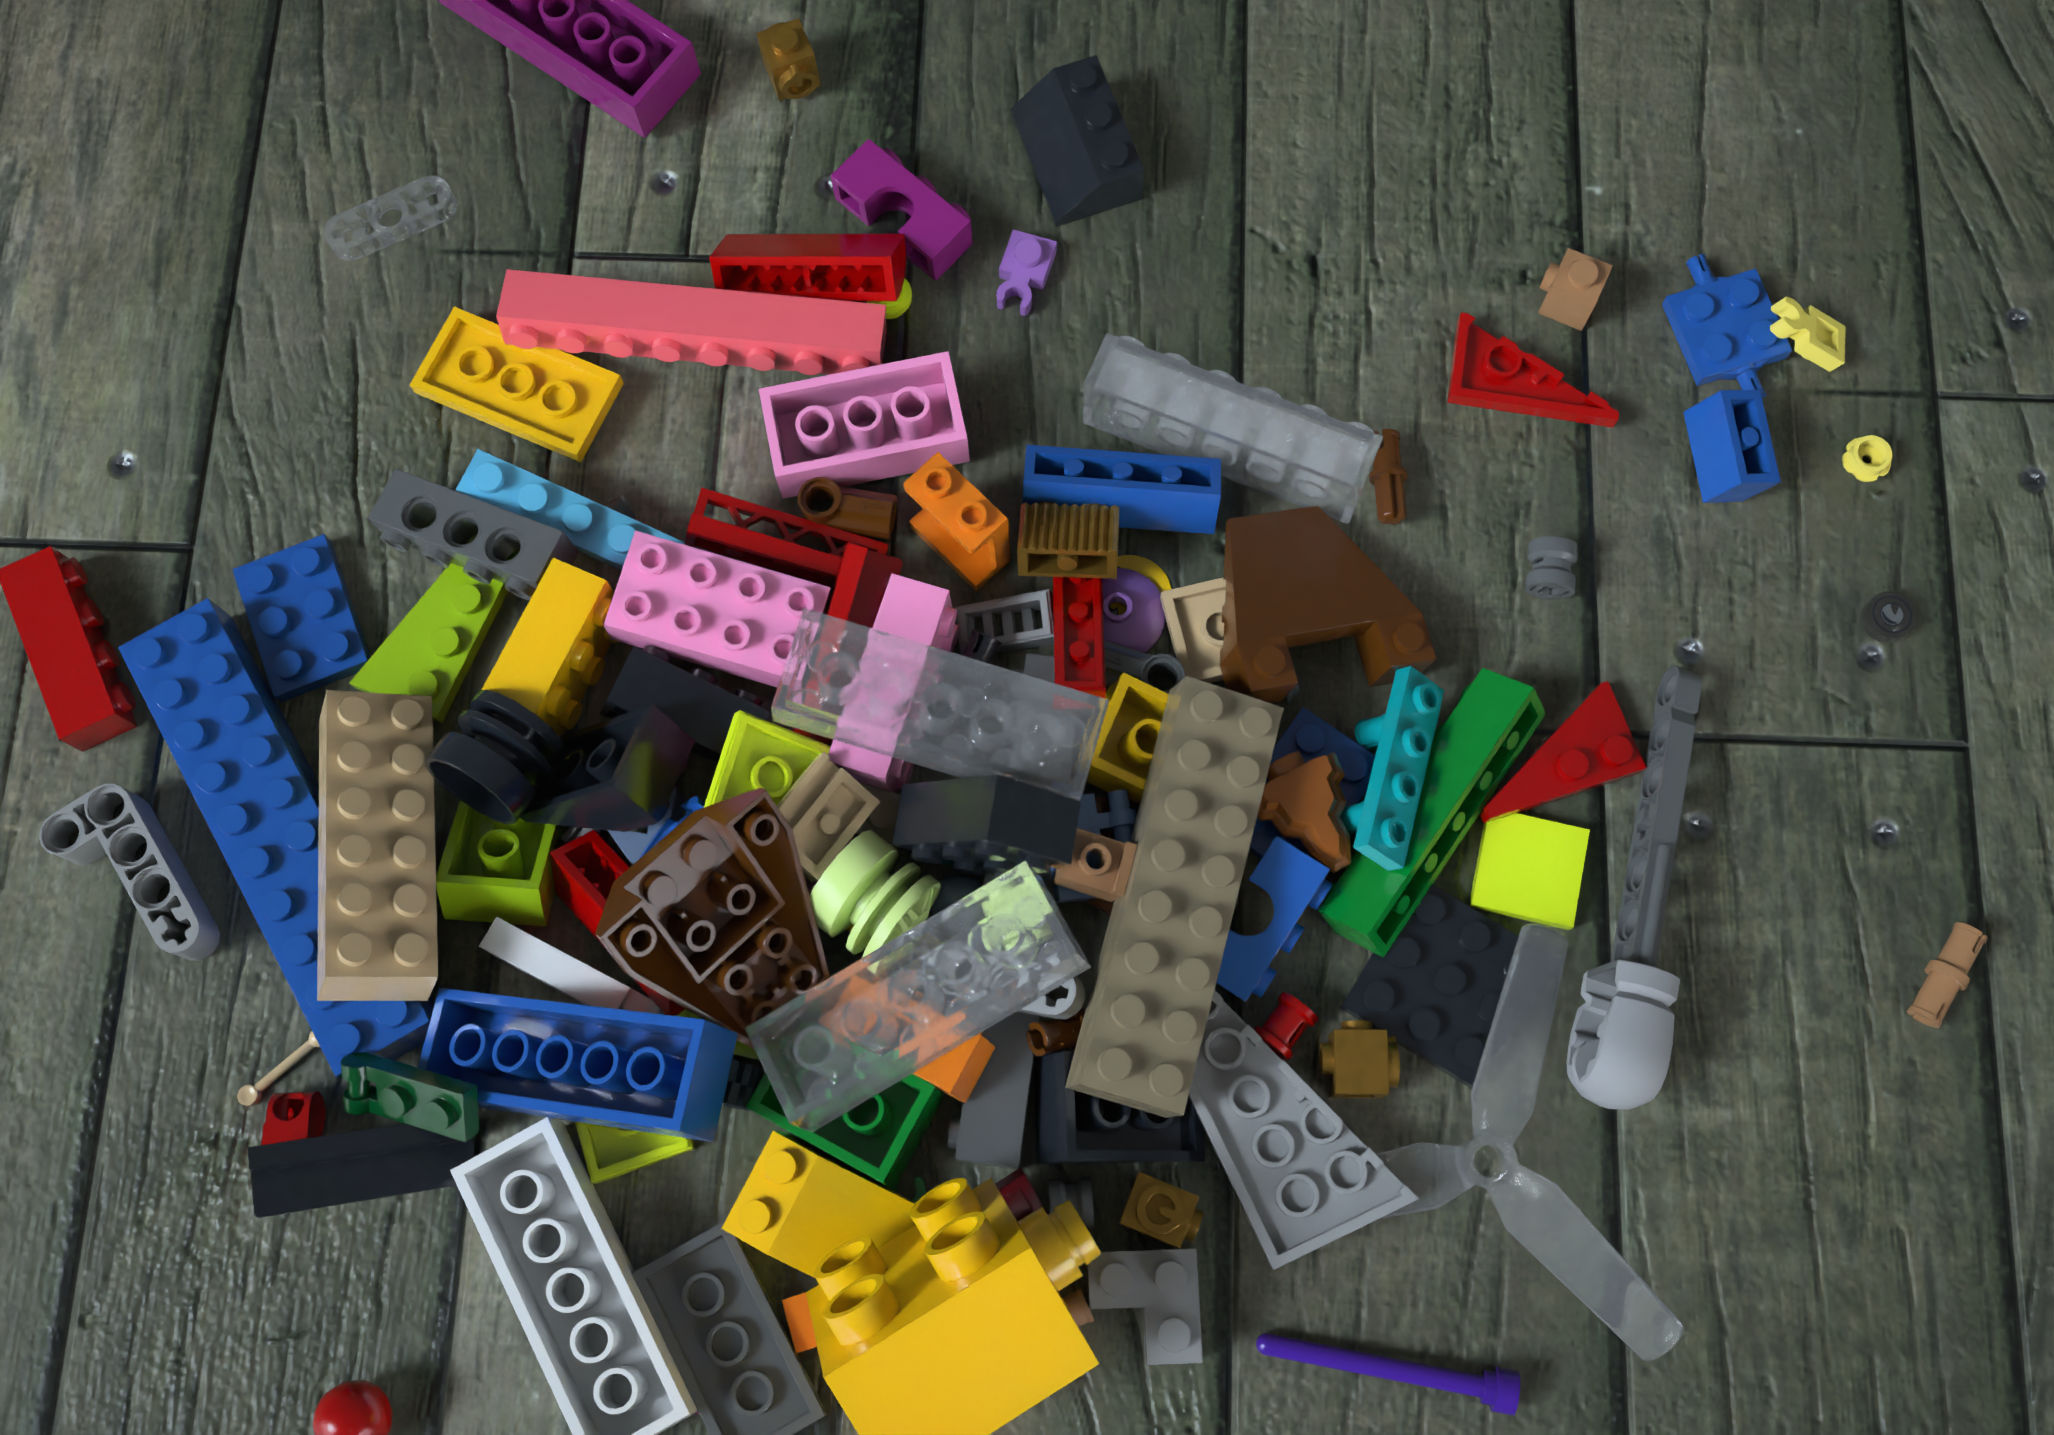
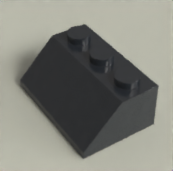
M1097 55L1053 68L1011 108V115L1056 227L1142 200L1144 169Z

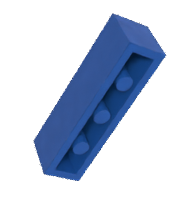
M1039 445L1026 446L1022 504L1025 502L1029 505L1035 502H1051L1059 506L1066 503L1069 506L1077 504L1080 507L1083 504L1098 503L1105 504L1109 508L1116 505L1119 507V527L1203 534L1215 533L1221 498V459Z

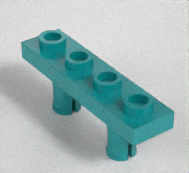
M1412 666L1396 670L1386 713L1369 719H1361L1355 726L1357 742L1361 746L1365 745L1367 750L1377 748L1365 800L1357 804L1345 805L1340 816L1350 837L1356 835L1353 848L1387 871L1402 869L1405 865L1444 690Z

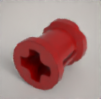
M1282 992L1277 999L1278 1006L1262 1027L1255 1026L1254 1030L1281 1060L1288 1062L1293 1056L1291 1052L1292 1047L1307 1027H1313L1319 1018L1300 1000L1286 992Z

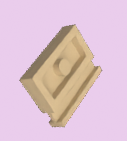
M825 752L817 755L777 805L793 830L804 877L811 883L820 879L824 871L843 850L880 802L842 767L838 768L829 760L830 756Z

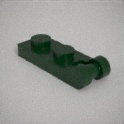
M366 1052L351 1053L341 1059L342 1078L348 1081V1089L343 1094L346 1112L354 1115L373 1113L463 1142H467L479 1132L477 1085ZM370 1081L375 1082L376 1087L372 1086L370 1084Z

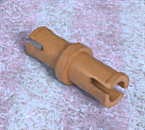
M1954 923L1953 930L1937 959L1929 960L1924 969L1928 976L1912 1005L1907 1009V1013L1912 1015V1018L1933 1028L1941 1027L1942 1020L1958 990H1966L1970 982L1967 974L1983 944H1986L1988 937L1982 934L1983 932L1965 923Z

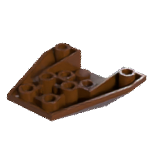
M763 788L743 793L691 813L613 882L595 933L627 975L701 1019L737 1033V1040L752 1049H755L830 978L793 830L768 792Z

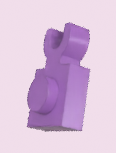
M1013 229L999 267V278L1007 281L1003 282L997 290L998 309L1003 310L1005 302L1009 297L1018 296L1022 299L1020 315L1026 316L1032 308V292L1030 287L1044 290L1057 252V241Z

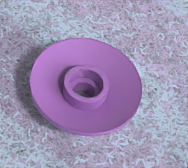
M1117 568V579L1102 578L1104 640L1146 653L1156 644L1164 629L1165 615L1160 600L1161 593L1153 582L1144 575L1130 569ZM1114 602H1120L1126 606L1127 610L1122 615H1114L1109 611L1108 607Z

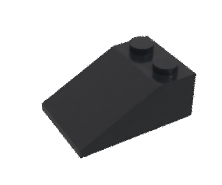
M653 704L560 736L567 748L566 756L559 766L551 767L552 774L547 782L534 783L535 798L520 818L525 822L621 832L654 825L666 815L670 807L669 798L677 781L687 770V758L695 740Z
M1062 1051L1034 1058L1037 1164L1088 1165L1205 1161L1204 1128L1189 1096L1184 1115L1165 1118L1065 1088L1075 1051Z

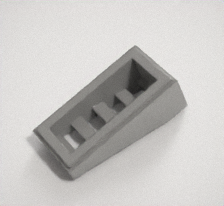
M1049 589L955 607L957 609V625H960L958 635L960 654H963L972 635V629L976 630L974 617L981 616L983 619L984 635L1002 642L996 652L1054 645L1053 593ZM1041 610L1043 628L1036 629L1034 611ZM1022 612L1024 632L1017 633L1014 613ZM994 615H1002L1003 636L996 635Z

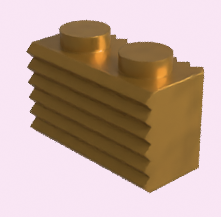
M1027 502L1023 503L1020 510L1017 546L1018 576L1117 579L1119 507L1113 505L1109 508L1105 504L1098 503L1083 504L1080 507L1077 504L1069 506L1066 503L1061 506L1051 502H1035L1032 505H1029Z

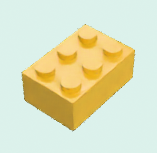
M552 558L482 690L497 692L518 702L548 724L559 737L564 735L566 729H572L581 715V701L589 685L594 686L602 676L605 668L604 657L612 642H618L609 638L604 626L614 595V591L607 580Z

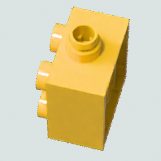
M992 1177L974 1189L971 1188L965 1178H955L936 1186L913 1205L910 1210V1217L915 1225L879 1248L875 1246L872 1239L868 1236L855 1238L833 1250L817 1265L814 1277L819 1285L806 1292L823 1378L859 1435H989L1099 1365L1097 1358L1059 1293L1060 1290L1083 1276L1078 1268L1084 1263L1088 1265L1101 1254L1070 1200L1054 1207V1211L1048 1215L1044 1208L1040 1207L1020 1221H1017Z

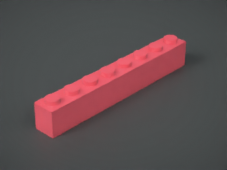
M506 269L496 315L504 343L523 349L534 347L561 349L569 353H580L582 351L605 353L619 358L637 356L656 358L664 362H675L677 360L702 362L716 367L734 365L751 367L760 371L771 369L798 371L805 375H817L819 373L831 375L883 364L887 333L886 305L510 269Z

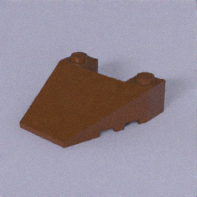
M1318 505L1230 518L1226 522L1223 580H1226L1225 604L1222 606L1224 638L1223 647L1220 650V669L1226 689L1271 704H1279L1298 684L1288 647L1353 636L1369 688L1392 684L1396 670L1412 666L1422 673L1437 659L1422 612Z

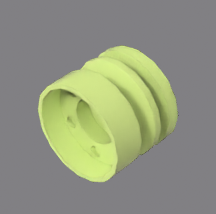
M867 830L854 838L836 856L824 871L809 896L817 926L829 936L835 937L853 924L854 926L848 936L846 948L854 955L865 949L862 957L863 962L871 969L877 970L885 965L895 953L905 948L925 923L929 911L938 897L941 885L930 874L918 880L921 870L914 862L906 864L894 875H891L899 855L897 849L872 830Z

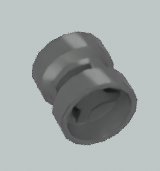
M1555 536L1539 537L1531 540L1528 543L1527 559L1532 564V567L1525 578V592L1530 596L1548 600L1565 599L1573 596L1576 588V577L1572 573L1571 566L1577 562V543L1564 537Z

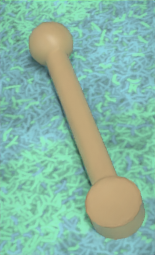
M311 1031L308 1041L254 1086L245 1085L241 1087L237 1094L239 1103L245 1106L258 1104L262 1097V1091L315 1047L319 1048L320 1045L314 1033Z

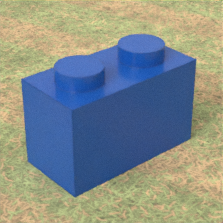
M1720 390L1683 412L1703 503L1742 502L1781 483L1760 390Z

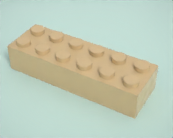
M337 690L326 691L319 718L317 1001H428L438 979L434 777L425 766V759L433 750L432 696Z

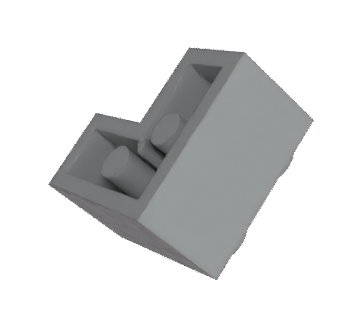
M1196 1249L1101 1252L1098 1257L1087 1265L1089 1309L1142 1307L1144 1354L1147 1365L1203 1363Z

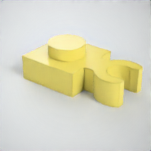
M1785 297L1771 306V311L1779 315L1781 319L1770 325V331L1779 338L1786 339L1790 337L1795 340L1796 353L1829 372L1845 363V325L1812 305L1803 310L1800 304L1790 297Z

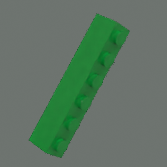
M1482 668L1475 680L1463 689L1458 705L1447 721L1439 725L1434 734L1404 868L1387 871L1355 849L1351 857V864L1348 865L1338 882L1331 886L1323 899V904L1318 910L1334 933L1384 958L1546 715L1534 687Z

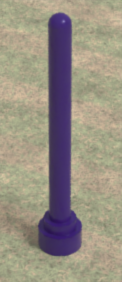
M1270 1333L1261 1334L1256 1341L1257 1350L1266 1356L1479 1397L1480 1403L1490 1405V1411L1514 1416L1518 1407L1520 1395V1372L1518 1370L1496 1366L1494 1371L1484 1370L1483 1374L1480 1375Z

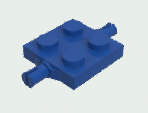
M1699 254L1698 258L1696 255L1686 262V266L1689 268L1696 285L1691 289L1666 296L1662 303L1696 386L1719 379H1735L1738 381L1741 390H1760L1763 399L1767 394L1756 372L1764 365L1786 359L1792 352V348L1787 338H1779L1770 331V325L1779 319L1771 311L1772 304L1755 268L1733 276L1716 278L1707 262L1706 255Z

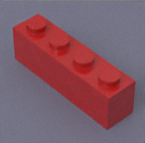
M49 546L0 568V584L58 739L83 752L138 727L131 710L136 707V702L130 689L124 682L120 681L115 667L120 665V661L115 649L103 638L99 628L100 625L104 624L103 616L95 602L88 598L83 585L88 583V578L83 567L76 558L72 557L69 559L54 547Z

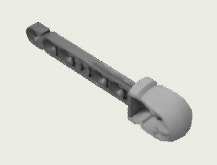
M1676 665L1671 666L1665 672L1657 690L1653 712L1655 720L1648 741L1645 759L1646 769L1643 771L1611 962L1588 970L1584 974L1580 994L1586 1002L1577 1009L1568 1046L1566 1065L1567 1075L1571 1083L1582 1097L1608 1109L1630 1110L1652 1101L1660 1091L1666 1078L1673 1045L1675 1015L1669 1006L1677 1000L1680 979L1671 973L1656 968L1694 739V714L1698 713L1702 690V678L1699 673Z

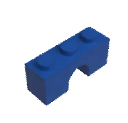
M1276 836L1249 878L1251 882L1264 889L1270 895L1274 905L1272 922L1266 930L1252 936L1241 935L1229 929L1217 984L1245 1002L1251 993L1256 994L1260 998L1262 997L1277 973L1276 970L1269 967L1279 949L1288 954L1290 953L1305 927L1297 923L1299 917L1307 905L1317 910L1333 885L1324 879L1330 870L1329 868L1280 837Z

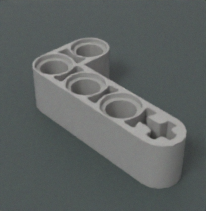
M103 784L51 814L43 822L40 828L39 840L41 846L47 852L78 865L91 864L105 855L109 857L152 938L161 950L191 961L205 959L216 950L220 940L218 926L150 804L143 797L116 784ZM124 802V810L121 815L113 820V812L116 807ZM76 830H79L78 839L69 847L71 835ZM147 842V850L144 856L136 861V851L143 843ZM170 883V892L167 898L159 903L158 893L165 884ZM184 924H187V925H189V926H191V927L188 928V929H186V927L184 926Z

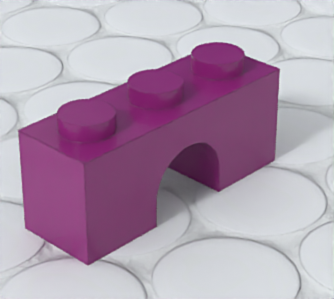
M868 139L830 175L835 199L868 227L880 215L888 211H902L911 216L908 222L898 230L899 234H905L906 258L934 281L973 244L971 219L968 213L955 202L949 204L940 197L933 184L922 175L914 176L904 167L900 158L887 147L881 149Z

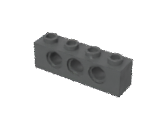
M396 468L367 518L382 532L380 539L392 548L402 552H407L409 547L422 551L421 555L425 559L443 568H448L451 563L461 566L465 574L484 584H490L492 579L505 583V588L508 591L526 600L531 599L552 558L572 565L579 553V550L561 530ZM435 519V521L430 526L425 528L431 520ZM477 534L472 542L466 544L470 537ZM520 550L513 559L507 561L511 553Z

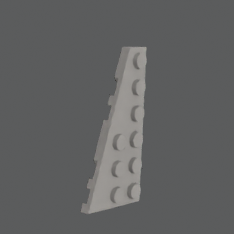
M1214 990L1189 1098L1272 1270L1418 1200L1419 1198L1383 1164L1384 1162L1370 1148L1366 1147L1343 1123V1120L1284 1060L1282 1061L1269 1048L1249 1024L1247 1025Z

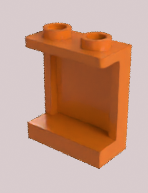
M939 452L933 455L904 482V490L923 508L909 521L910 528L976 592L1011 561L1008 518Z

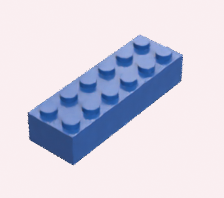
M439 988L418 1068L477 1085L478 1107L714 1142L738 1034L704 1019Z

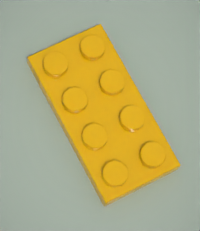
M454 307L412 379L410 387L418 395L581 463L624 382L621 375L559 349L540 347L523 349L505 344L498 324Z

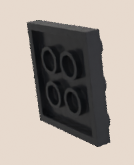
M1432 884L1384 958L1375 953L1371 954L1340 1009L1358 1020L1372 1021L1374 1030H1387V1036H1395L1397 1044L1473 1091H1477L1554 957Z

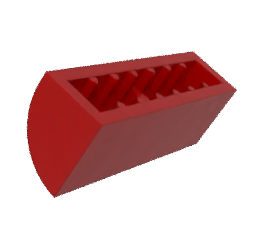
M726 234L711 253L709 259L715 289L840 301H897L901 294L905 277L906 243L905 234Z
M592 830L550 852L555 893L602 944L595 933L612 884L630 867L595 830ZM633 978L665 1015L677 1016L685 1010L683 1007Z

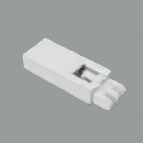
M498 917L495 918L479 947L494 957L584 1005L665 1015L652 999Z

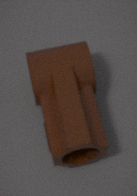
M815 477L807 480L801 486L798 493V503L804 519L853 534L890 539L894 531L898 503L896 495L840 487L833 480L825 477ZM821 500L833 502L832 507L825 512L811 510L813 505Z

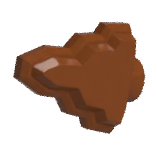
M1295 751L1270 764L1267 774L1268 782L1264 786L1257 818L1259 821H1271L1283 837L1299 839L1311 858L1335 873L1351 864L1350 835L1340 818L1346 800L1339 784L1345 774L1335 752L1305 762L1300 751Z

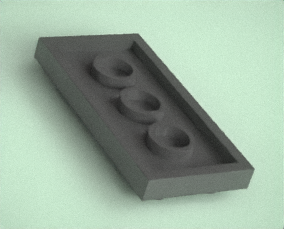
M725 1221L631 1273L709 1435H793L828 1415L740 1239L721 1229Z

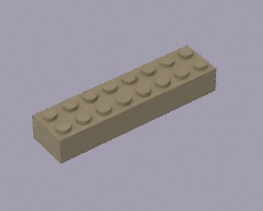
M1186 676L1169 691L1130 839L1131 843L1137 844L1125 895L1114 900L1065 1088L1165 1118L1184 1115L1283 707Z

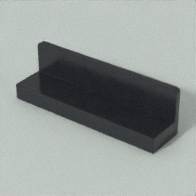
M399 1124L247 1147L254 1215L257 1218H264L457 1186L450 1170L475 1157L473 1138L475 1136L467 1142H463L408 1124Z

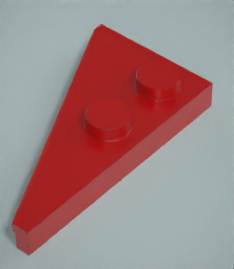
M1460 313L1457 320L1447 403L1612 428L1615 426L1619 418V411L1610 407L1606 400L1592 391L1587 396L1563 381L1562 378L1565 374L1533 354L1522 352L1516 343L1505 336H1502L1500 340L1473 324L1475 317L1472 315Z
M1608 681L1599 684L1581 705L1564 720L1551 737L1521 766V769L1489 800L1488 804L1483 808L1484 811L1480 814L1483 823L1631 777L1646 769Z

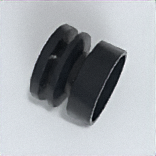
M489 690L478 691L470 702V710L463 711L458 717V725L464 734L457 732L445 733L425 759V766L447 791L475 811L503 824H515L535 798L536 791L529 780L538 783L547 782L552 774L551 767L559 766L566 756L567 748L562 739L548 724L518 702L497 692Z

